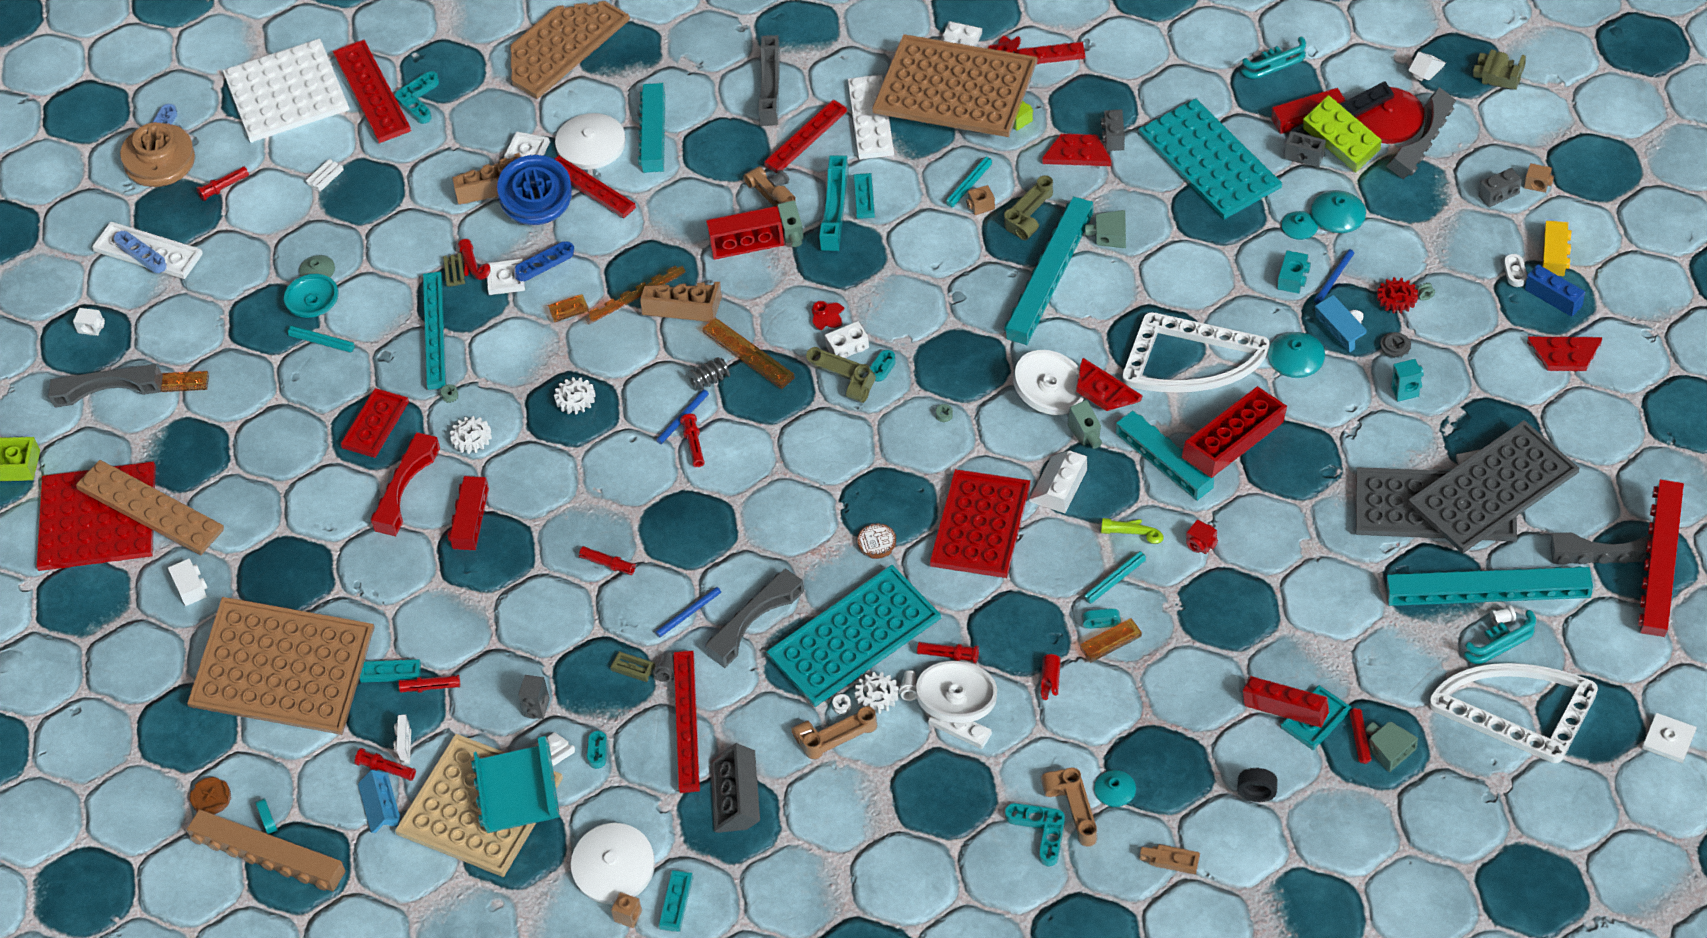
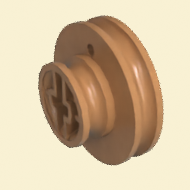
M154 122L141 126L126 138L120 153L127 176L134 182L149 187L166 186L177 182L187 175L195 161L194 148L187 132L178 126Z

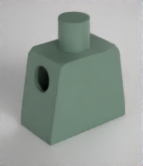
M795 200L777 204L785 242L791 243L793 247L800 246L803 239V228Z
M1125 210L1097 214L1096 224L1085 225V235H1096L1098 246L1126 248Z
M1085 400L1071 406L1067 425L1080 444L1084 446L1090 443L1093 449L1101 446L1103 443L1100 439L1101 425L1088 401Z
M1373 722L1366 729V733L1371 736L1369 750L1389 773L1417 749L1418 738L1392 722H1388L1382 728Z

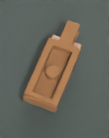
M1160 844L1153 846V849L1141 848L1140 860L1149 862L1154 867L1196 875L1200 858L1199 852Z

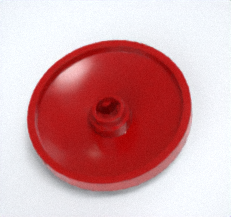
M1390 87L1394 93V98L1356 117L1357 120L1378 136L1383 144H1396L1413 138L1423 126V105L1416 96L1406 90Z

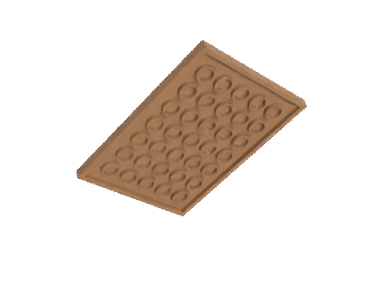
M903 34L872 108L873 113L1009 137L1035 70L1037 57Z
M222 597L187 704L189 707L343 735L375 626L372 623Z

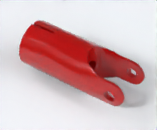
M1054 654L1043 656L1041 697L1043 700L1048 699L1050 689L1054 696H1057L1059 693L1061 659Z

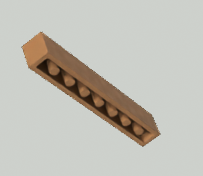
M200 809L187 828L190 839L198 845L205 844L212 850L224 851L231 857L243 858L246 862L259 864L269 871L273 869L285 877H295L300 882L314 884L321 890L327 889L334 892L346 872L340 860Z

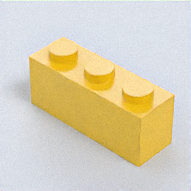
M1546 221L1542 267L1558 276H1565L1566 269L1570 268V258H1567V255H1570L1571 244H1568V241H1571L1572 230H1568V222Z

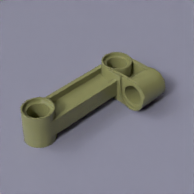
M1040 176L1037 179V183L1011 209L1005 211L1004 222L1005 229L1008 232L1013 233L1022 240H1028L1038 229V222L1030 217V215L1046 199L1053 196V179L1050 176Z
M812 347L807 351L806 358L816 369H822L851 380L847 388L846 397L862 403L867 400L876 379L874 372L869 366L829 353L818 347Z

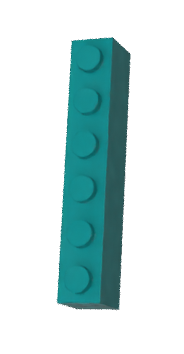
M664 83L643 84V91H640V102L642 104H639L640 115L642 114V117H639V126L642 129L639 130V140L641 142L638 143V148L641 155H638V164L642 166L643 173L664 172Z
M1132 410L1116 422V435L1196 501L1214 488V477H1209L1182 458L1183 449L1177 447L1169 437L1161 434L1155 426L1150 425L1142 415H1138Z

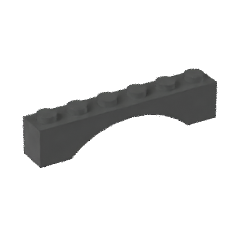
M779 35L761 36V94L759 98L761 126L778 125Z
M1439 87L1429 97L1423 107L1425 126L1420 140L1411 145L1402 146L1392 156L1386 167L1402 179L1408 175L1412 176L1418 168L1416 164H1419L1425 157L1424 151L1427 152L1432 146L1431 140H1434L1440 133L1438 129L1442 128L1447 122L1446 116H1449L1455 109L1453 105L1456 99Z
M149 364L51 379L48 397L56 408L74 405L89 394L109 388L131 389L142 395L161 392L163 374L157 364Z
M1573 532L1552 533L1550 542L1553 564L1562 565L1571 563H1645V559L1649 558V552H1646L1647 541L1651 540V534L1629 543L1602 544L1584 539Z
M786 568L781 573L776 574L773 580L767 586H764L755 598L750 599L747 605L741 611H738L728 624L723 625L720 631L707 641L705 645L707 656L723 668H726L738 656L741 639L753 621L771 609L792 604L804 592L803 580Z

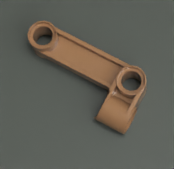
M760 166L743 175L748 187L751 189L755 187L773 207L777 206V204L796 199L785 186H777L775 188L768 181L765 171Z
M866 706L862 707L858 713L819 732L813 728L809 720L792 727L791 731L806 756L810 759H818L824 752L863 733L875 731L878 724L875 710L872 707Z
M1072 767L1043 774L1040 779L1045 796L1056 797L1066 795L1080 844L1086 847L1093 846L1097 841V825L1094 821L1080 771Z

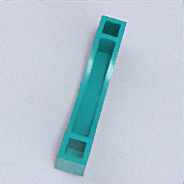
M829 155L826 206L820 228V244L823 251H839L849 172L848 158L843 155Z

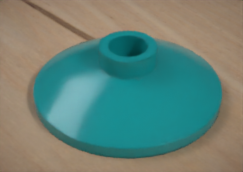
M1294 211L1283 218L1282 230L1292 239L1304 240L1316 234L1318 224L1310 213Z
M1111 770L1097 778L1094 791L1097 799L1104 805L1121 807L1128 804L1134 798L1136 785L1129 774L1119 770Z

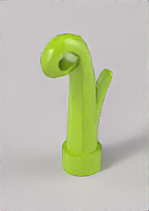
M1102 518V534L1146 535V539L1151 544H1159L1164 539L1160 530L1141 525V519L1112 521L1109 518Z

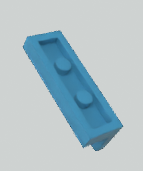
M1334 295L1315 306L1316 318L1349 353L1355 350V340L1367 333L1363 325Z
M370 770L358 783L371 833H376L383 825L398 827L401 818L389 775L386 772Z

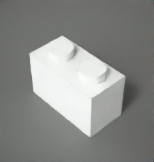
M190 558L168 567L185 606L207 597L204 591L207 589L206 583L203 578L199 579L198 576L201 575L197 564L192 565Z

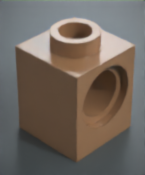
M1530 163L1524 188L1546 193L1548 186H1552L1554 176L1551 175L1552 168Z
M988 185L968 191L966 203L969 210L972 209L975 215L995 209V197Z
M620 892L611 909L614 922L634 928L642 913L639 898Z

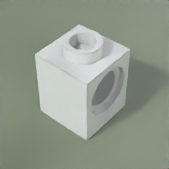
M79 308L73 323L78 333L98 336L100 330L104 327L105 321L100 310Z

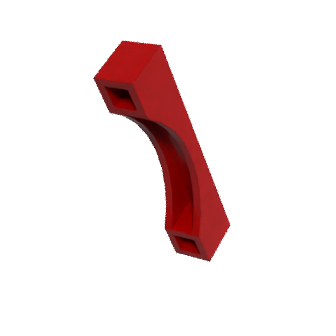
M416 432L414 438L410 440L409 448L403 454L399 467L395 469L394 477L391 483H388L384 497L380 499L376 512L372 514L371 523L375 532L396 537L403 524L400 503L404 489L419 471L434 462L440 450L437 437Z

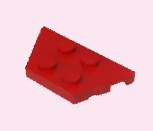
M1061 134L1042 159L1043 164L1111 166V158L1097 135Z
M1528 336L1527 344L1529 346L1532 345L1536 351L1535 355L1543 362V366L1547 371H1587L1591 360L1596 355L1598 347L1602 344V337Z
M1085 358L1082 359L1076 386L1077 393L1105 411L1135 404L1142 400L1143 395Z

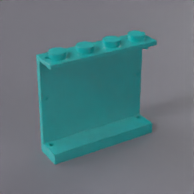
M546 736L538 738L539 746L481 759L477 752H473L474 760L471 763L473 771L477 775V778H474L475 789L479 790V796H476V801L482 813L479 815V822L481 827H485L487 833L560 817L550 745Z

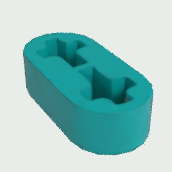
M882 351L870 366V369L876 376V382L883 381L894 367L896 359L893 351Z
M1117 609L1090 610L1082 615L1083 626L1088 629L1114 627L1121 622L1120 612Z
M594 731L589 735L587 759L590 767L594 769L602 768L607 761L608 741L606 734L602 731ZM597 739H601V740L599 741V746H596V743H595V742H597ZM596 753H599L600 758H598V761H594Z
M265 798L256 801L255 803L267 834L278 831Z

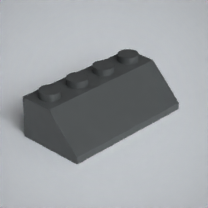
M735 743L710 761L714 831L717 833L747 830L760 821L755 750Z

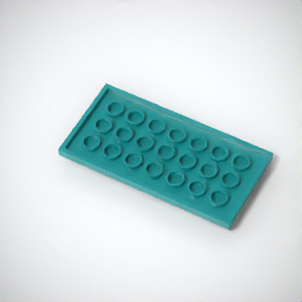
M1197 98L1139 128V135L1223 219L1282 188V182Z
M890 565L766 652L767 656L814 707H817L942 618L941 614L893 565Z

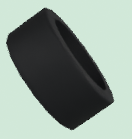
M1263 768L1245 769L1238 776V795L1252 802L1272 800L1277 794V776L1272 771Z

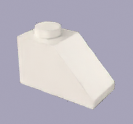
M1418 52L1409 71L1414 73L1413 77L1420 81L1423 79L1430 80L1446 63L1430 54Z

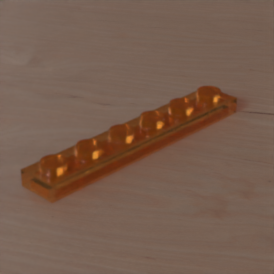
M675 265L668 269L667 274L664 276L658 274L651 278L652 282L646 285L643 282L636 286V290L632 293L628 290L621 294V298L617 301L611 299L604 303L605 307L602 309L594 308L588 312L587 323L590 325L641 298L645 286L665 285L682 276L686 272L684 267L680 266L677 268Z
M716 317L703 327L704 334L780 389H783L795 379L794 373Z

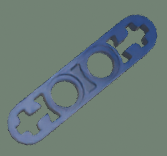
M564 241L521 262L515 267L514 277L518 281H527L573 257L574 245L571 242ZM552 255L555 256L556 259L550 260L547 257ZM540 263L542 266L534 267L532 264Z

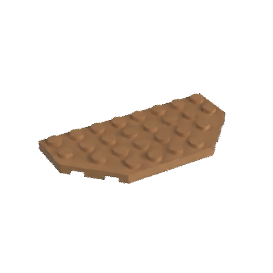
M598 1V4L592 5L579 3L574 4V7L565 8L564 5L556 6L511 44L512 84L534 98H540L630 20L629 14L606 1Z

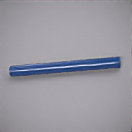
M1349 249L1314 299L1315 303L1319 304L1323 301L1355 254L1353 250Z
M703 389L656 439L659 444H663L680 426V419L683 415L691 414L709 395L708 391Z
M715 587L655 631L656 635L659 638L721 594V590Z

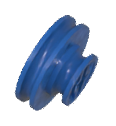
M527 155L512 161L503 169L497 183L499 202L503 211L511 219L526 225H541L557 219L566 211L572 197L571 181L567 170L557 160L544 155ZM533 190H536L538 199H534Z

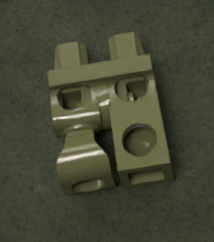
M1491 49L1489 54L1480 53L1478 65L1474 67L1473 77L1482 78V84L1487 85L1489 83L1494 86L1517 90L1526 65V56L1522 55L1518 66L1514 65V60L1509 61V56L1504 52H1496V50Z

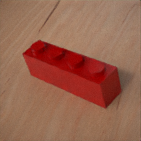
M1334 88L1272 107L1271 120L1280 134L1290 132L1291 129L1303 124L1304 118L1328 95L1338 104L1346 100L1340 90Z
M464 476L462 484H459V499L455 501L456 513L452 515V530L448 532V541H451L453 549L476 550L489 492L486 477Z
M1250 676L1243 689L1246 707L1313 726L1322 727L1329 713L1327 697L1253 676Z

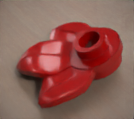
M1003 35L997 45H989L988 49L1013 53L1020 46L1021 38L1017 36L1010 40L1007 36Z
M824 301L816 302L812 307V314L814 315L812 319L813 325L819 330H823L826 326L831 328L840 327L842 319L839 314L845 307L836 302L830 304Z

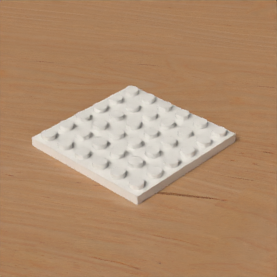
M321 39L223 70L250 142L349 110Z

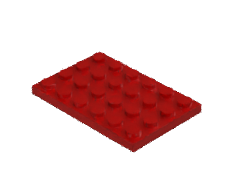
M955 469L933 548L930 567L1007 578L1031 480Z

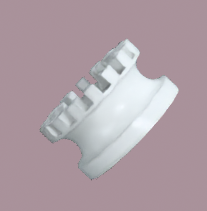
M839 694L834 697L832 702L834 711L840 715L847 714L851 709L850 698L845 694ZM842 701H845V704H843L842 707H839L838 704H840Z

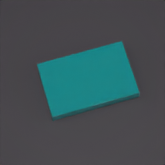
M1320 685L1311 693L1326 696L1328 700L1329 713L1322 727L1288 718L1281 724L1282 730L1313 751L1352 710L1350 705Z

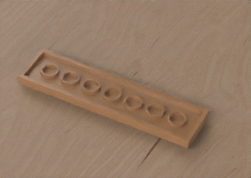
M99 460L76 484L77 489L199 555H202L224 531V525L102 460Z

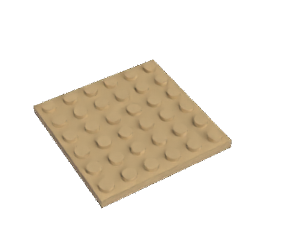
M455 734L396 828V835L504 877L536 823L487 833L485 827H481L479 815L482 813L476 801V796H479V790H476L474 785V778H477V775L473 771L471 763L474 760L473 752H477L480 759L506 752ZM554 771L557 789L563 777L561 773Z

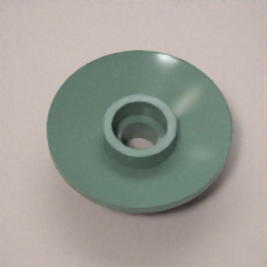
M315 255L302 262L299 273L300 276L323 274L331 277L335 271V264L328 256Z

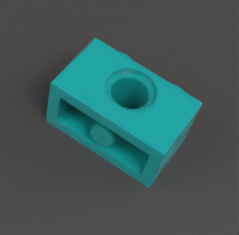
M1286 251L1278 277V290L1300 294L1301 287L1306 285L1307 276L1305 274L1309 273L1311 262H1308L1309 254Z
M1416 359L1393 364L1391 389L1397 402L1419 397L1420 389L1422 388L1421 378L1424 376V372Z

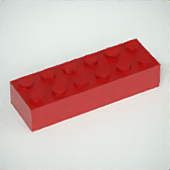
M1255 387L1187 439L1184 444L1182 458L1213 478L1284 422L1287 405L1260 387Z

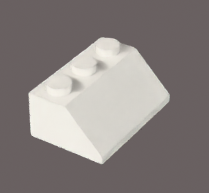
M1072 451L1051 456L1029 502L1066 513L1087 471V456Z

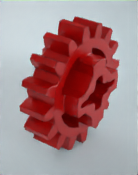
M1393 277V281L1386 279L1385 284H1380V288L1377 291V301L1380 302V307L1385 306V311L1391 309L1392 313H1395L1397 310L1402 314L1404 309L1409 312L1410 307H1415V303L1418 301V290L1415 289V284L1410 285V280L1404 282L1403 278H1400L1398 281Z

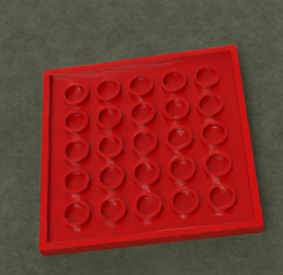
M154 461L114 466L155 488L156 465ZM90 470L42 476L37 552L38 571L152 557L154 530L78 490L76 484Z

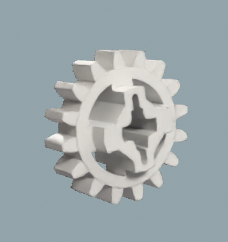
M572 377L570 382L566 379L565 384H559L560 389H555L556 394L554 397L557 407H561L562 412L567 409L568 414L572 411L578 414V410L585 412L584 408H591L590 403L595 402L594 397L596 395L593 385L589 384L588 380L583 382L581 377L578 381L574 377Z
M472 416L471 420L465 417L464 422L458 420V426H452L453 431H450L451 442L454 444L455 449H460L461 453L467 450L468 454H470L471 450L477 453L478 448L484 450L483 445H489L488 439H492L490 426H488L487 421L482 422L481 417L475 420L474 416Z
M873 672L872 677L866 674L865 680L859 679V685L855 686V698L857 699L858 706L872 707L874 710H878L879 714L882 712L881 709L889 711V705L894 707L895 701L899 699V688L896 685V680L891 681L890 675L884 677L883 672L879 676H876V673Z

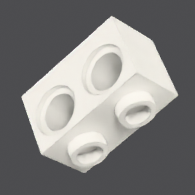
M859 321L825 334L826 347L829 352L843 358L869 348L868 336Z

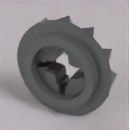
M1389 333L1381 340V350L1386 353V356L1392 355L1393 358L1396 356L1402 358L1411 349L1410 339L1402 333Z

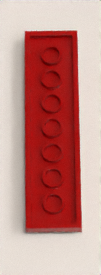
M365 39L334 50V57L378 142L382 143L411 132V127Z

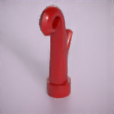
M460 240L457 246L463 256L464 275L468 276L470 270L472 275L478 280L487 278L491 272L490 265L485 263L478 267L471 240Z

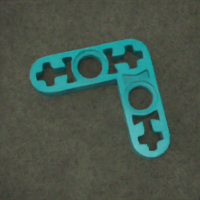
M433 71L426 72L395 93L399 106L420 124L430 122L432 116L430 109L418 98L438 86L439 78L437 73ZM415 87H421L419 90H413ZM413 104L417 105L415 108H409Z
M1018 803L1009 804L1005 809V818L1008 823L1044 829L1040 847V861L1045 866L1055 865L1058 862L1061 849L1065 814L1061 810ZM1014 811H1017L1016 816L1013 817V816H1012L1013 812H1014ZM1033 813H1038L1041 818L1039 820H1031L1029 816ZM1055 817L1059 818L1057 822H1053ZM1049 834H1056L1058 839L1056 841H1049L1047 836ZM1048 847L1052 848V856L1050 858H1046Z

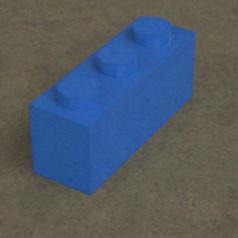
M1539 264L1527 275L1525 290L1572 317L1583 306L1584 290Z

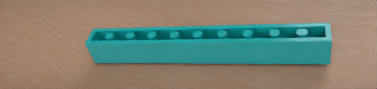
M1073 196L1070 203L1066 204L1065 213L1063 216H1060L1057 229L1054 228L1051 241L1046 243L1045 252L1040 255L1037 268L1034 267L1031 280L1026 282L1025 291L1023 294H1020L1018 305L1013 308L1011 319L1005 324L1004 331H1006L1007 340L1028 345L1085 232V225L1089 224L1094 214L1093 201Z
M1577 566L1574 568L1556 567L1523 570L1497 569L1494 571L1476 570L1472 572L1455 571L1447 573H1396L1387 575L1386 590L1388 606L1591 598L1593 582L1590 567Z

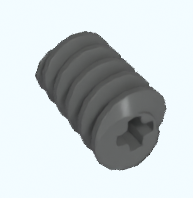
M716 357L714 362L712 360L708 361V365L703 363L701 368L695 367L694 371L688 370L689 380L696 391L698 386L703 390L704 383L710 387V380L716 384L717 377L723 381V374L728 378L730 377L726 362L723 358L720 359L719 357Z

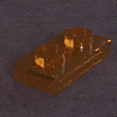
M583 294L548 305L554 323L589 312Z

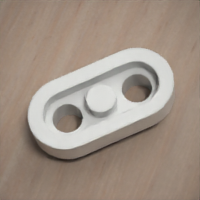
M1517 254L1506 256L1504 269L1508 283L1514 287L1525 285L1527 272L1523 258Z

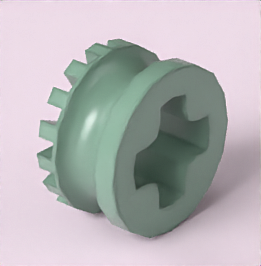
M1430 282L1423 283V285L1420 284L1417 288L1421 300H1428L1435 295V290Z
M447 384L441 389L442 399L446 403H451V401L454 402V400L458 399L459 395L455 385Z
M942 404L937 407L936 419L944 423L952 419L953 409L951 406Z

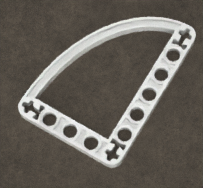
M1151 312L1143 318L1123 372V383L1130 388L1175 393L1203 391L1222 387L1246 377L1258 368L1268 354L1270 342L1263 336ZM1172 323L1175 327L1167 328L1165 325ZM1190 327L1193 331L1185 332L1183 329ZM1204 331H1208L1211 333V335L1203 336L1201 333ZM1145 333L1152 335L1150 338L1142 337ZM1158 333L1254 354L1239 367L1211 377L1190 380H1163L1142 377ZM1222 335H1226L1229 337V339L1221 340L1219 337ZM1241 339L1248 341L1246 344L1238 343ZM1140 347L1147 349L1145 352L1137 351ZM1139 361L1141 365L1133 366L1132 362Z
M1517 663L1489 664L1464 670L1445 680L1432 694L1430 708L1437 714L1546 761L1559 763L1563 760L1588 713L1598 688L1591 680L1558 669ZM1505 676L1541 679L1577 689L1551 739L1451 697L1448 694L1472 681ZM1587 688L1591 689V691L1588 692L1587 696L1584 697V691L1587 690ZM1580 702L1585 705V708L1577 709L1574 704ZM1461 708L1463 709L1464 713L1459 715L1455 714L1453 712V709ZM1480 716L1483 721L1476 723L1472 720V717ZM1574 718L1577 723L1570 725L1566 722V719ZM1499 724L1502 730L1494 731L1491 726ZM1517 732L1522 737L1520 739H1513L1510 734ZM1564 733L1568 735L1569 739L1563 741L1557 735ZM1538 741L1541 746L1534 748L1530 745V742ZM1554 750L1558 751L1555 755L1551 754Z

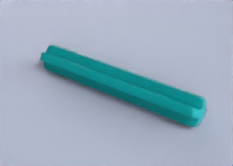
M986 156L946 199L947 206L954 207L992 165L991 158Z
M290 326L288 329V335L291 337L347 352H353L355 349L354 342L296 326Z
M1141 551L1137 552L1085 593L1084 599L1089 604L1096 601L1145 562V554Z

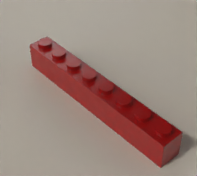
M1660 479L1658 485L1653 487L1652 498H1655V504H1652L1650 509V516H1653V522H1650L1648 527V534H1651V540H1648L1646 545V552H1649V558H1646L1644 563V570L1647 571V576L1643 577L1642 589H1645V594L1641 595L1640 607L1643 608V612L1639 614L1637 624L1641 626V634L1665 637L1668 631L1684 483Z

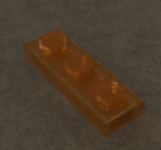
M208 371L162 373L161 392L207 390Z
M1132 618L1081 643L1080 650L1089 662L1092 663L1142 637V632Z

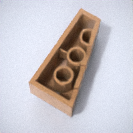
M520 152L514 154V157L508 160L506 157L500 159V163L495 165H484L479 171L471 170L452 177L458 205L498 197L497 183L499 176L509 163L521 157Z
M719 281L714 282V285H705L704 282L697 283V286H686V284H679L676 287H670L669 285L645 286L640 298L642 315L714 322L722 298L721 284Z

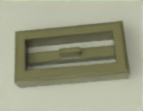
M458 253V256L455 257L454 254L450 255L449 258H447V255L443 256L447 287L465 284L461 253ZM456 261L459 262L461 280L458 281L455 265ZM450 262H451V265H452V273H453V281H452V282L450 281L449 264H448V263H450Z
M619 651L611 665V671L648 682L652 669L654 670L656 666L654 662ZM620 659L625 660V661H628V662H631V663H626V662L620 661ZM636 664L647 667V669L636 666Z

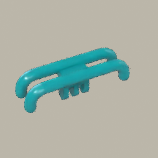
M1299 37V46L1284 52L1278 46L1273 48L1274 51L1268 49L1267 52H1261L1263 60L1258 62H1251L1244 58L1242 63L1249 69H1259L1267 65L1269 67L1257 72H1250L1247 68H1243L1242 74L1249 79H1258L1300 63L1306 57L1305 48L1307 43L1305 38ZM1299 53L1298 56L1286 60V58Z
M1527 610L1525 615L1528 619L1524 620V625L1511 632L1503 622L1497 624L1498 628L1493 626L1491 631L1489 629L1485 630L1484 634L1490 643L1483 647H1476L1471 642H1467L1465 648L1468 651L1464 652V658L1473 664H1482L1529 640L1535 632V614L1533 611Z

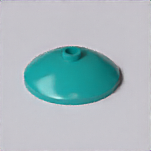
M1331 190L1318 195L1314 199L1311 215L1314 221L1327 231L1348 233L1358 229L1364 223L1366 208L1363 202L1352 193L1342 190Z
M307 274L297 278L287 287L284 294V302L287 309L296 316L304 318L317 317L329 311L336 304L339 291L335 281L323 274Z
M1288 332L1278 336L1270 344L1268 359L1273 369L1278 373L1291 378H1303L1313 375L1320 370L1324 364L1325 350L1321 342L1310 334Z

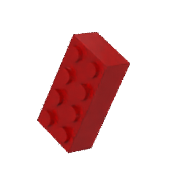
M777 206L706 220L714 260L784 246L782 223Z

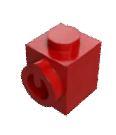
M1198 519L1186 532V544L1196 553L1202 552L1207 554L1218 543L1217 530L1212 525L1205 524Z

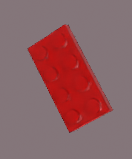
M375 388L341 443L342 448L376 458L408 405V397Z

